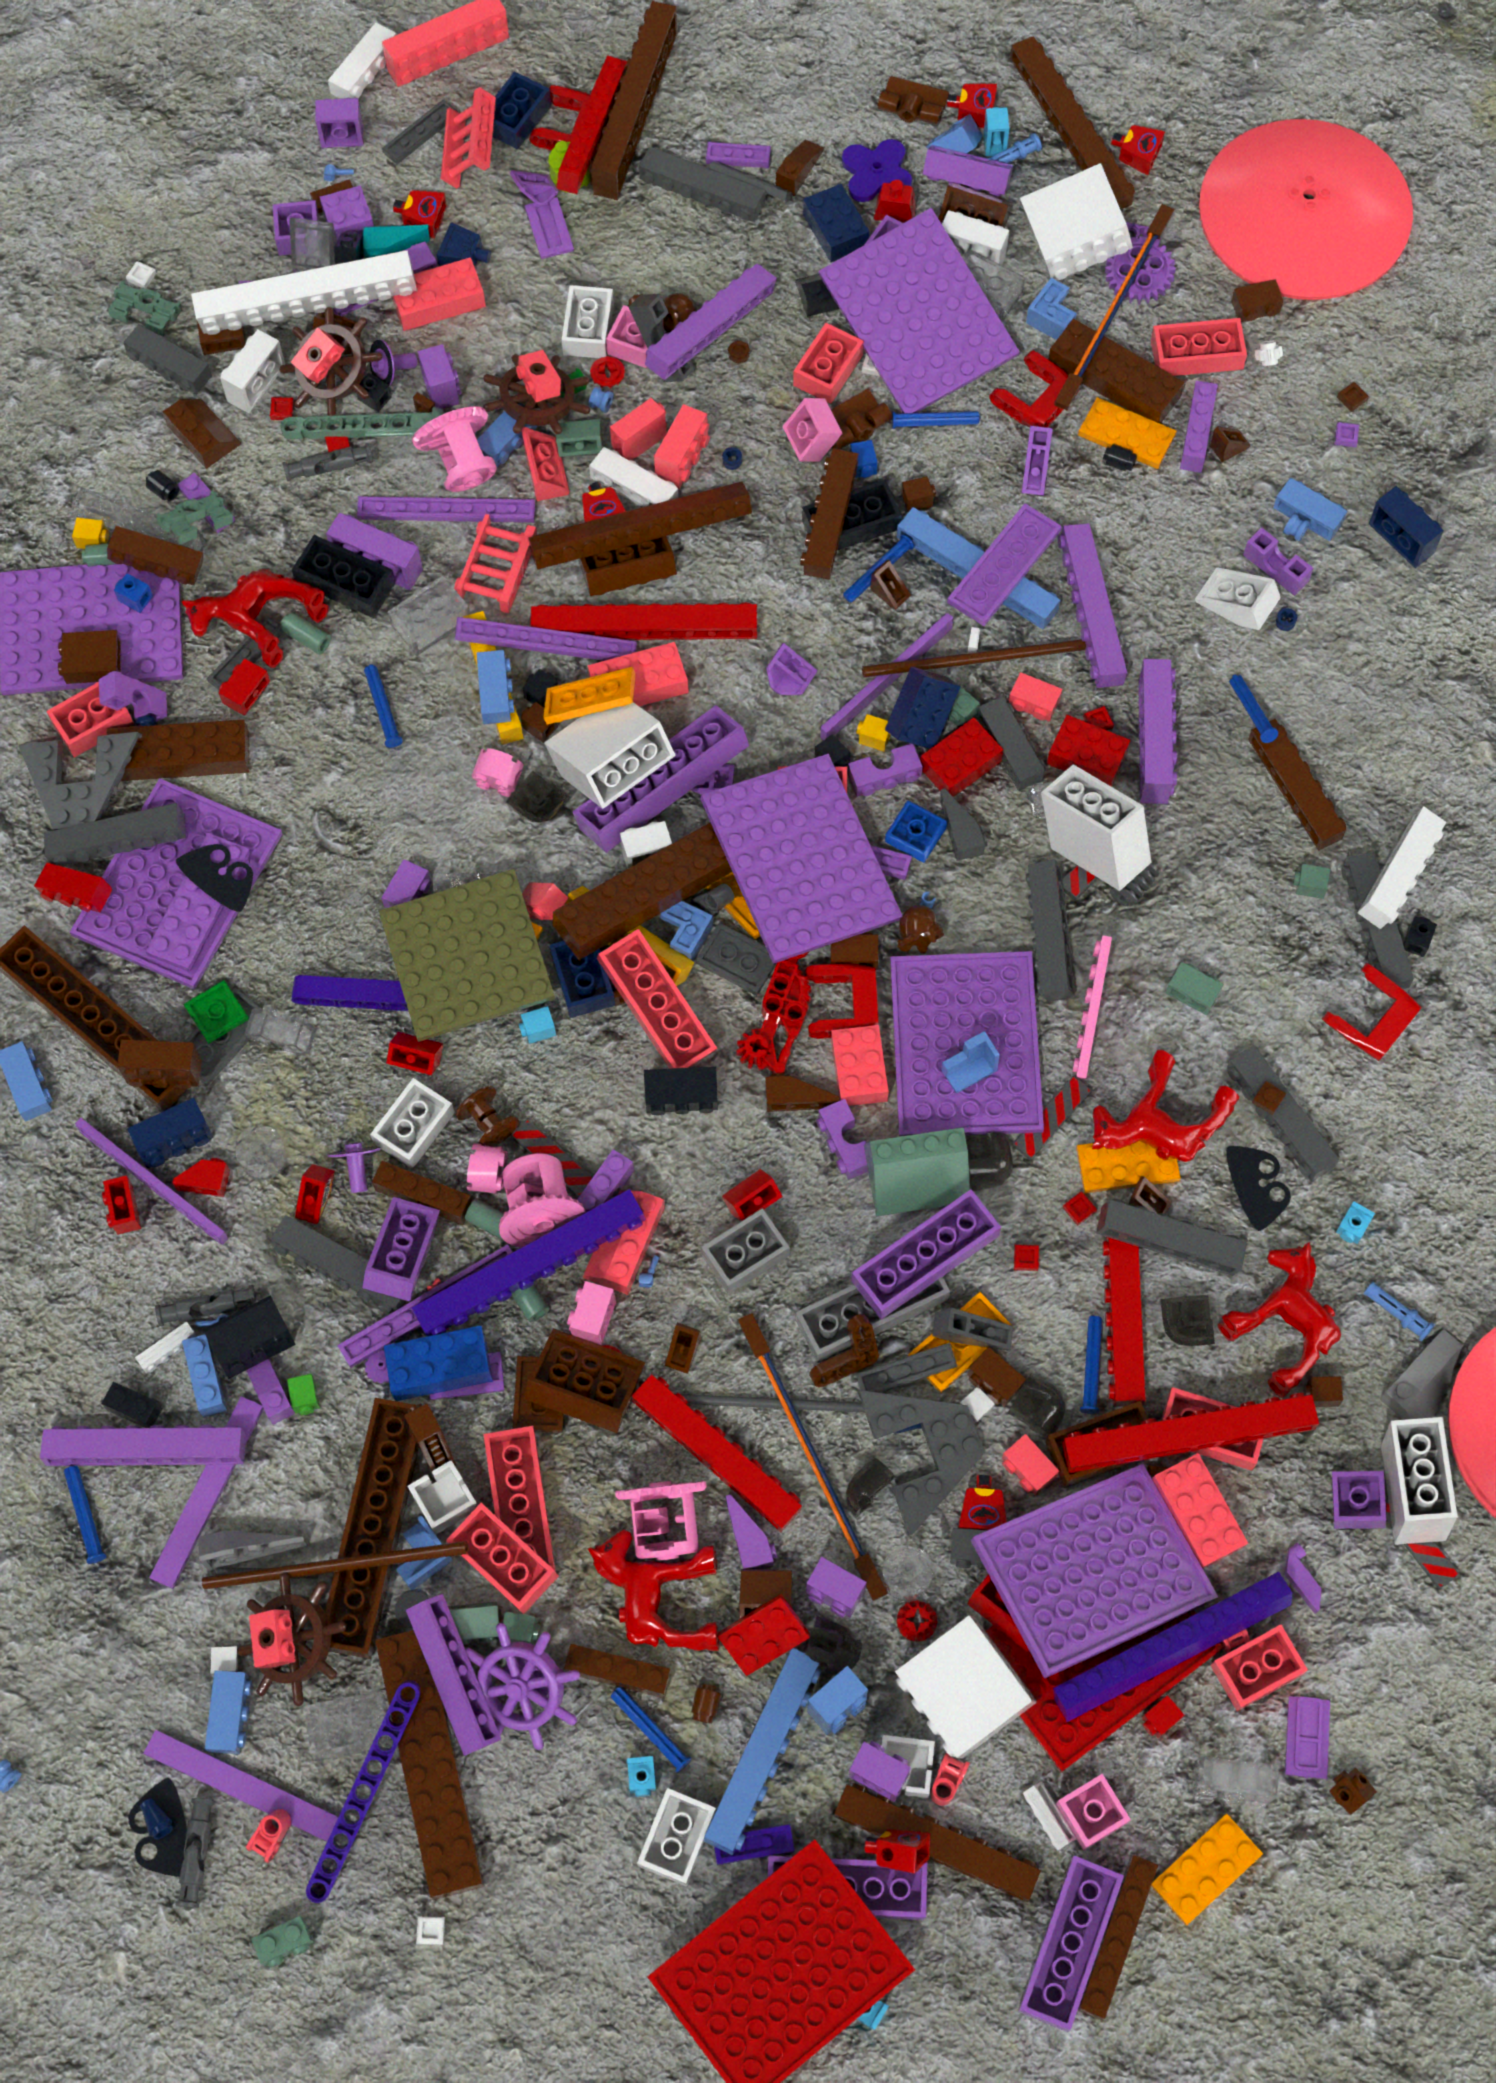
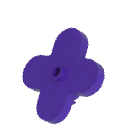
M887 139L882 141L873 151L858 144L845 148L842 153V165L848 172L854 174L849 181L848 188L852 199L858 202H868L880 192L882 183H891L893 180H900L903 185L912 187L910 173L900 167L905 159V147L901 142Z

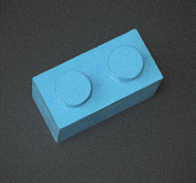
M986 108L983 134L985 156H994L1007 150L1009 136L1007 108Z

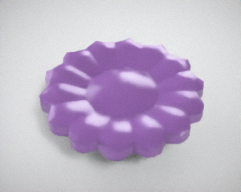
M381 1350L370 1356L368 1361L365 1362V1372L367 1377L372 1379L374 1383L379 1382L383 1384L384 1382H389L385 1351Z

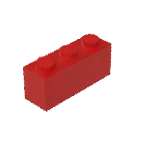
M46 863L34 885L41 893L40 896L46 901L53 902V900H56L67 907L74 905L85 912L92 910L99 913L113 890L103 877L51 863Z

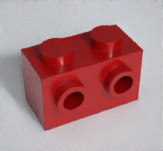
M244 658L240 664L235 666L228 681L223 682L220 686L219 696L222 703L245 716L270 683L267 670Z
M398 1031L389 1042L386 1064L432 1076L440 1065L443 1043L429 1039L418 1042L416 1036Z
M759 1169L722 1195L729 1211L740 1222L762 1208L766 1209L783 1197L774 1179L762 1169Z
M128 1176L103 1181L105 1191L102 1192V1198L105 1206L108 1205L109 1214H106L109 1228H113L117 1235L141 1229L133 1184Z

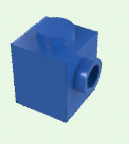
M872 440L850 444V452L859 453L855 478H867L877 474L878 462Z
M128 573L115 585L114 592L118 601L139 613L143 611L153 597L148 584Z

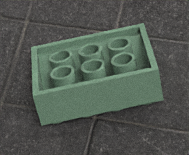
M964 1127L874 1140L864 1145L876 1217L948 1206L970 1190L968 1150Z

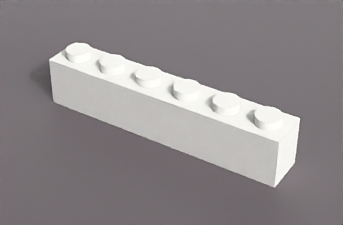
M1424 806L1411 818L1360 907L1358 914L1379 929L1387 923L1392 924L1399 915L1396 910L1398 907L1401 908L1408 899L1407 891L1410 892L1417 883L1416 875H1420L1426 867L1425 859H1429L1435 851L1434 843L1437 844L1444 835L1442 831L1446 824L1444 820Z

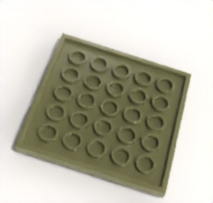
M514 869L379 910L418 1042L555 999Z

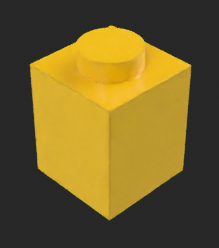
M76 518L72 538L76 548L85 549L86 545L107 543L109 531L106 529L103 520Z
M867 714L864 722L860 721L857 727L856 734L859 735V744L885 752L891 734L885 731L888 721Z

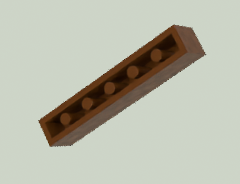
M832 448L831 456H826L824 470H827L826 476L822 475L820 479L819 489H822L821 495L817 494L815 508H817L816 514L812 513L810 527L813 528L811 533H807L805 546L808 548L807 552H802L800 565L804 566L803 575L827 580L831 578L858 467L859 453Z
M1276 719L1269 721L1271 726L1278 731L1277 738L1270 743H1263L1261 741V734L1257 728L1251 729L1248 741L1318 851L1342 840L1346 832L1344 820L1337 816L1332 801L1323 794L1320 782L1314 780L1310 773L1309 765L1300 758L1298 749L1288 739L1284 726L1279 725Z
M428 1403L423 1406L422 1404H417L411 1407L404 1416L431 1472L450 1460L456 1466L443 1432Z
M1136 1855L1130 1858L1078 2008L1079 2012L1101 2021L1106 2018L1158 1864Z

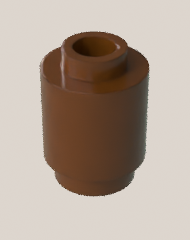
M702 1684V1688H696L691 1713H693L692 1720L712 1724L713 1718L717 1716L721 1693L717 1692V1687Z

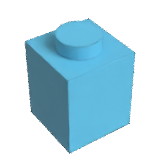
M548 1006L521 1014L522 1023L518 1024L522 1037L527 1036L529 1044L556 1036L555 1026Z

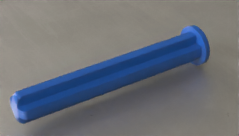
M892 411V429L907 426L979 424L980 421L978 411L895 414V411Z
M901 535L900 541L843 593L844 598L848 602H853L871 585V574L886 560H890L893 565L909 549H914L912 540L906 535Z
M371 664L364 668L365 676L385 735V746L394 748L402 744L403 739L398 735L378 669Z
M1233 675L1229 683L1261 734V741L1263 743L1274 741L1278 736L1277 729L1271 726L1242 676Z
M1090 1316L1088 1319L1083 1406L1080 1407V1412L1085 1414H1097L1100 1412V1409L1097 1408L1102 1318L1100 1316Z
M70 1466L64 1469V1475L88 1555L86 1561L87 1564L98 1563L105 1560L107 1556L101 1548L79 1468L77 1466Z
M618 1687L612 1692L611 1698L677 1768L675 1771L677 1773L682 1771L692 1760L691 1756L687 1757L623 1687Z

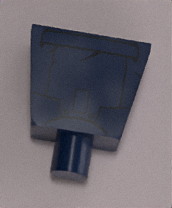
M450 222L437 252L438 267L470 257L474 267L477 261L489 263L491 251L482 249V239L479 234Z

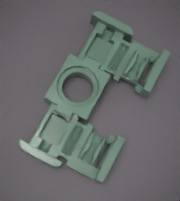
M125 281L120 282V289H115V300L108 309L110 317L126 323L128 322L127 315L130 308L134 307L150 313L152 317L150 319L147 318L145 327L161 336L165 335L164 328L170 319L175 321L182 311L180 301L177 303L162 299V294L144 287L141 290L129 287ZM146 298L153 299V302L149 304L142 301Z
M210 491L211 495L199 500L193 498L175 505V509L164 514L157 513V524L166 532H170L171 528L178 536V542L181 545L197 538V528L190 526V523L203 519L206 515L211 516L214 522V529L217 530L232 524L233 514L224 507L223 498L218 497L216 492Z

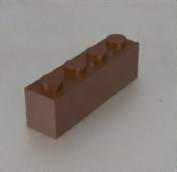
M115 526L107 547V559L115 564H125L138 571H148L161 578L167 577L177 580L181 584L194 586L203 564V552Z
M381 1161L372 1180L375 1191L392 1198L396 1197L440 1210V1217L462 1226L466 1221V1212L472 1203L471 1196L385 1161Z
M570 1644L564 1666L565 1672L579 1671L581 1678L623 1687L624 1689L665 1699L671 1677V1670L669 1668L575 1644Z

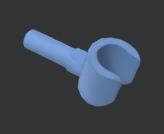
M328 164L324 169V180L331 182L334 181L335 175L354 174V169H336L334 165Z
M926 891L923 893L919 905L932 908L936 898L932 901H927L926 899L930 892Z
M654 1255L648 1273L639 1274V1287H652L654 1270L659 1260L658 1256Z
M222 1314L218 1316L217 1320L196 1321V1327H209L228 1317V1315Z

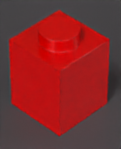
M1167 1695L1141 1719L1144 1721L1142 1725L1151 1736L1156 1735L1159 1739L1185 1715Z

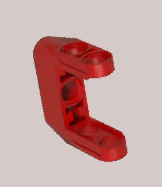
M550 86L551 103L554 106L577 111L579 114L571 134L540 127L532 130L529 137L531 144L538 148L552 151L556 143H558L557 141L571 142L590 94L561 86Z
M1031 350L1024 357L1025 364L1028 366L1029 371L1050 384V386L1031 406L1001 388H995L989 395V399L993 405L1029 428L1030 426L1048 428L1064 410L1055 406L1054 403L1069 375L1038 352Z
M1365 963L1360 971L1365 974L1368 981L1394 1000L1393 1004L1366 1037L1340 1016L1333 1015L1328 1011L1322 1017V1020L1356 1047L1379 1061L1417 1015L1422 1006L1372 965Z
M858 964L811 965L805 969L806 977L809 978V981L816 984L852 982L854 1019L818 1020L808 1026L809 1037L815 1039L831 1038L832 1030L879 1025L875 967Z

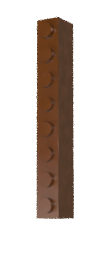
M853 1783L852 1786L846 1784L834 1813L835 1818L878 1837L888 1829L930 1833V1860L1027 1903L1030 1900L1041 1872L1040 1869L1036 1868L1037 1863L1026 1858H1022L1019 1861L1012 1857V1852L1004 1848L998 1847L997 1850H994L987 1846V1841L974 1836L972 1840L963 1836L964 1831L954 1826H949L947 1829L940 1826V1821L928 1815L922 1818L915 1815L916 1810L901 1804L899 1808L890 1804L891 1800L880 1794H877L876 1797L867 1794V1789L861 1785Z

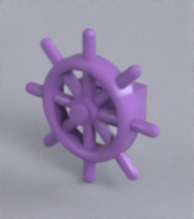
M498 1623L496 1631L501 1646L497 1647L486 1658L471 1648H466V1653L469 1660L480 1667L477 1680L491 1715L496 1720L495 1725L499 1735H501L505 1727L519 1731L529 1730L534 1748L541 1750L544 1743L539 1727L544 1725L554 1715L569 1725L577 1723V1717L560 1705L564 1694L563 1683L578 1680L580 1673L577 1670L564 1672L544 1651L551 1638L548 1632H543L540 1635L536 1645L526 1642H511L506 1625ZM502 1658H505L507 1662L504 1669L496 1665ZM492 1675L506 1684L493 1686ZM497 1696H508L505 1705L499 1701ZM530 1700L543 1707L544 1710L534 1715ZM518 1701L520 1702L523 1715L513 1712Z

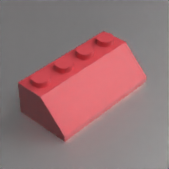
M620 1190L618 1195L627 1190ZM631 1191L646 1219L642 1222V1226L633 1231L628 1229L621 1233L619 1239L611 1243L606 1241L599 1245V1249L593 1252L583 1275L584 1279L626 1295L629 1294L665 1209L664 1199L643 1191Z

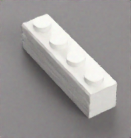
M186 1321L135 1358L146 1373L152 1372L160 1363L167 1362L170 1356L178 1354L183 1350V1340L197 1337V1335Z
M1043 1782L1037 1783L1023 1792L1027 1803L1030 1804L1035 1816L1039 1819L1044 1831L1048 1834L1057 1851L1077 1839Z

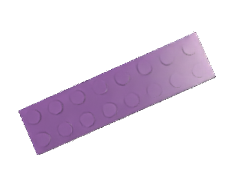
M715 705L669 739L676 756L605 808L602 809L589 799L575 809L573 815L579 829L607 853L621 842V832L629 828L642 827L746 749L749 743L743 727Z

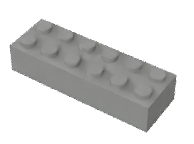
M941 1277L886 1317L880 1319L855 1285H851L795 1312V1321L816 1362L819 1363L852 1347L847 1329V1323L852 1317L859 1314L866 1315L873 1326L874 1335H877L949 1300L950 1290L943 1277Z

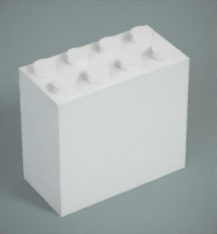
M1101 163L1020 198L1027 221L1050 278L1055 280L1065 279L1070 274L1084 271L1089 266L1105 262L1108 258L1124 254L1133 248L1126 222Z
M634 702L626 706H619L603 712H595L579 717L544 743L561 777L602 809L676 756L660 721Z
M1074 764L1041 792L1052 850L1119 891L1151 863L1143 805Z
M1443 1417L1390 1421L1381 1445L1394 1543L1409 1544L1446 1541L1457 1519V1510Z
M971 1615L967 1616L895 1671L898 1675L896 1682L904 1692L911 1693L914 1698L911 1700L913 1706L920 1714H926L929 1718V1721L926 1722L935 1735H941L945 1741L942 1746L951 1757H966L1037 1703L979 1621Z

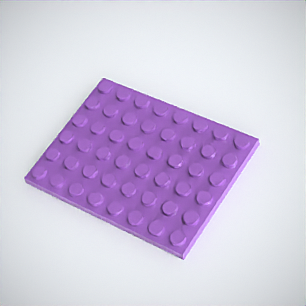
M932 208L819 270V276L857 338L864 341L863 348L902 413H918L1020 354Z
M125 564L97 565L92 567L76 565L0 572V691L2 695L88 688L97 683L66 684L63 676L59 675L58 662H62V656L59 654L58 643L62 642V633L117 630L121 639V673L123 675L138 679L142 683L184 679L180 583L167 577H158L148 571H138ZM126 573L148 584L153 594L152 599L141 613L119 602L114 592L116 583L123 579Z
M829 754L701 795V802L773 964L897 922L903 917Z
M159 778L140 811L177 803L185 814L186 838L175 842L157 844L153 847L135 849L131 852L115 854L102 875L104 880L113 889L100 913L92 910L90 912L82 910L70 930V934L77 939L195 990L238 912L223 906L190 972L147 956L146 950L185 877V874L176 864V859L200 848L207 833L247 847L251 851L246 864L253 871L252 889L283 833L282 830ZM245 868L242 869L237 880H243L246 877L247 871Z
M1032 951L890 957L899 1137L964 1127L965 1135L1044 1132ZM985 1031L1000 1054L998 1070L961 1092L956 1093L941 1071L942 1062L962 1052L965 1041Z
M1144 1464L976 1535L971 1539L976 1552L1044 1678L1218 1598L1217 1593Z

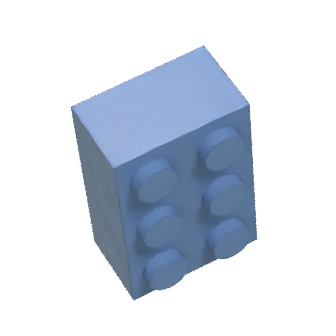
M846 1666L808 1699L807 1713L826 1735H829L831 1732L837 1734L846 1726V1719L851 1714L855 1718L866 1708L868 1689L852 1670Z

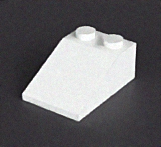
M1216 567L1195 598V601L1239 626L1260 630L1281 597L1275 579Z

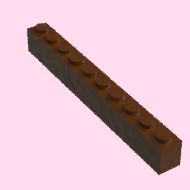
M1034 36L1012 44L1010 54L1012 63L1080 169L1084 171L1101 163L1120 210L1132 205L1135 194L1134 186L1125 178L1123 169L1118 167L1112 152L1108 151L1105 147L1103 138L1096 133L1092 121L1088 120L1085 116L1083 107L1074 99L1072 90L1067 88L1062 75L1057 73L1052 59L1046 56L1042 44L1038 43Z
M738 482L528 537L532 558L537 570L752 514L750 495L744 483Z

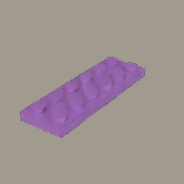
M1024 503L947 598V603L982 626H985L1060 533L1062 526Z
M207 833L200 846L201 848L208 845L221 844L229 850L230 860L225 867L218 870L220 875H224L226 869L235 862L246 863L251 853L247 847ZM217 849L210 854V859L214 863H220L225 858V853L222 850ZM243 867L233 869L232 877L235 880L238 879ZM185 875L146 950L147 956L190 972L224 905L206 894Z

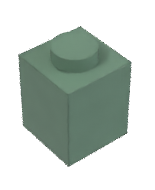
M1302 864L1300 871H1295L1293 885L1297 886L1296 894L1324 899L1328 889L1330 868Z
M505 1612L503 1623L507 1627L511 1642L533 1644V1640H538L540 1625L537 1624L536 1617Z

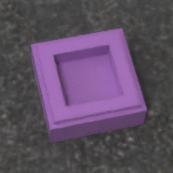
M1337 422L1334 445L1356 447L1359 425Z

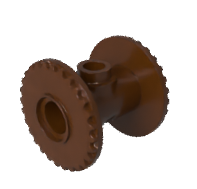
M492 1086L481 1088L468 1096L459 1105L455 1115L458 1120H466L473 1117L477 1122V1127L485 1133L478 1144L495 1147L510 1137L518 1127L519 1119L516 1116H510L505 1119L500 1117L490 1104L496 1095V1090Z

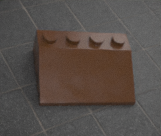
M666 536L578 559L590 596H599L606 592L623 590L630 586L643 585L650 581L667 579L670 576L677 575L674 554Z
M553 1328L528 1379L524 1399L618 1433L646 1362Z

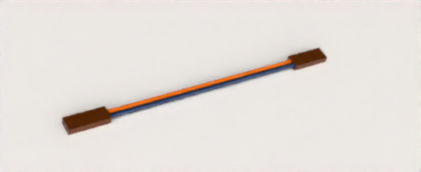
M1161 204L1147 230L1146 235L1148 237L1075 372L1073 374L1070 373L1055 400V406L1068 410L1083 382L1082 375L1155 240L1161 238L1175 209Z
M750 1313L738 1319L755 1358L761 1361L855 1556L853 1562L862 1580L866 1581V1589L872 1601L886 1596L888 1593L869 1554L863 1551L769 1357L771 1351L753 1314Z

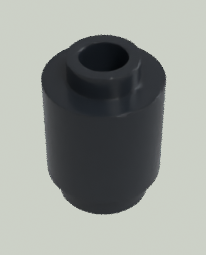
M1112 444L1111 447L1107 446L1103 459L1106 460L1105 465L1126 472V470H1133L1138 454L1133 453V450Z
M160 470L152 471L146 477V488L162 500L172 501L178 495L179 487L177 483Z

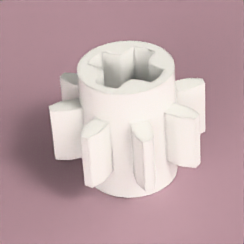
M1275 340L1260 342V347L1255 350L1256 360H1259L1262 366L1278 364V359L1283 357L1282 346L1276 345Z

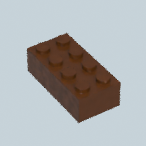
M1141 1401L1047 1435L1045 1443L1055 1467L1060 1471L1058 1475L1064 1488L1133 1463L1068 1473L1062 1443L1068 1434L1074 1432H1082L1085 1435L1092 1433L1094 1429L1106 1427L1107 1430L1117 1429L1118 1425L1132 1423V1426L1141 1425L1142 1421L1148 1420Z

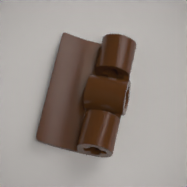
M890 76L886 90H882L877 109L897 114L901 120L908 123L919 120L938 126L946 107L949 92Z
M866 389L831 409L843 433L832 448L841 450L856 440L863 442L869 439L875 429L892 420V413L885 403L878 404L870 390Z

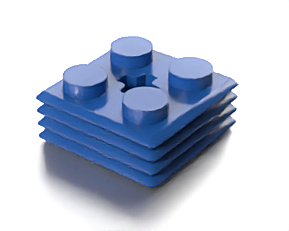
M908 800L886 832L885 842L913 858L925 862L946 830L947 820ZM917 829L920 830V833H912V831L915 832Z

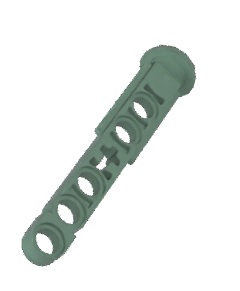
M434 406L430 413L309 416L304 419L303 416L287 417L281 422L280 428L283 436L287 439H303V437L322 439L325 436L348 438L413 436L423 425L445 413L441 408ZM397 422L405 423L400 428L394 427L395 423ZM375 423L383 424L380 428H372ZM332 424L340 425L335 430L329 429ZM290 425L296 426V428L292 431L286 430V428ZM310 425H318L315 430L307 429Z

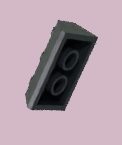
M819 274L795 279L807 317L839 309Z
M716 1067L644 1070L646 1113L659 1116L664 1115L665 1112L688 1114L689 1111L711 1113L713 1110H718Z
M271 1295L203 1329L228 1379L296 1345Z

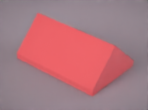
M523 427L521 430L523 446L536 501L568 495L570 491L562 458L559 457L556 437Z

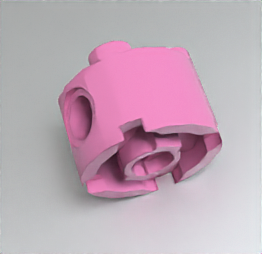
M483 748L480 751L472 777L477 781V787L483 790H489V787L498 789L497 793L510 797L511 793L515 791L524 764L520 760H517L516 763L513 762V756L502 751L487 748L486 751Z
M473 1143L472 1150H476V1152L470 1154L467 1183L472 1184L467 1186V1191H481L497 1195L498 1191L504 1189L501 1172L502 1167L507 1165L508 1151H503L502 1146L491 1147Z

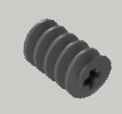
M1150 863L1122 890L1119 891L1112 887L1110 894L1119 904L1125 907L1129 906V903L1136 905L1138 903L1137 897L1142 898L1144 895L1143 891L1149 889L1148 884H1153V877H1158L1160 873L1154 864Z

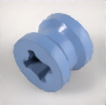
M596 386L590 395L589 407L593 409L597 407L602 412L607 413L613 401V392L602 391L600 387Z
M1294 513L1286 524L1283 533L1294 536L1295 540L1299 542L1305 535L1310 522L1299 519V516Z
M7 1759L0 1762V1791L2 1793L10 1790L22 1774L17 1769H12L11 1763Z

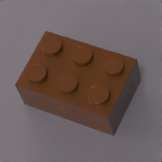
M121 1040L117 1067L126 1083L133 1087H142L143 1084L157 1088H166L167 1085L181 1089H190L192 1086L199 1087L202 1059L194 1043Z

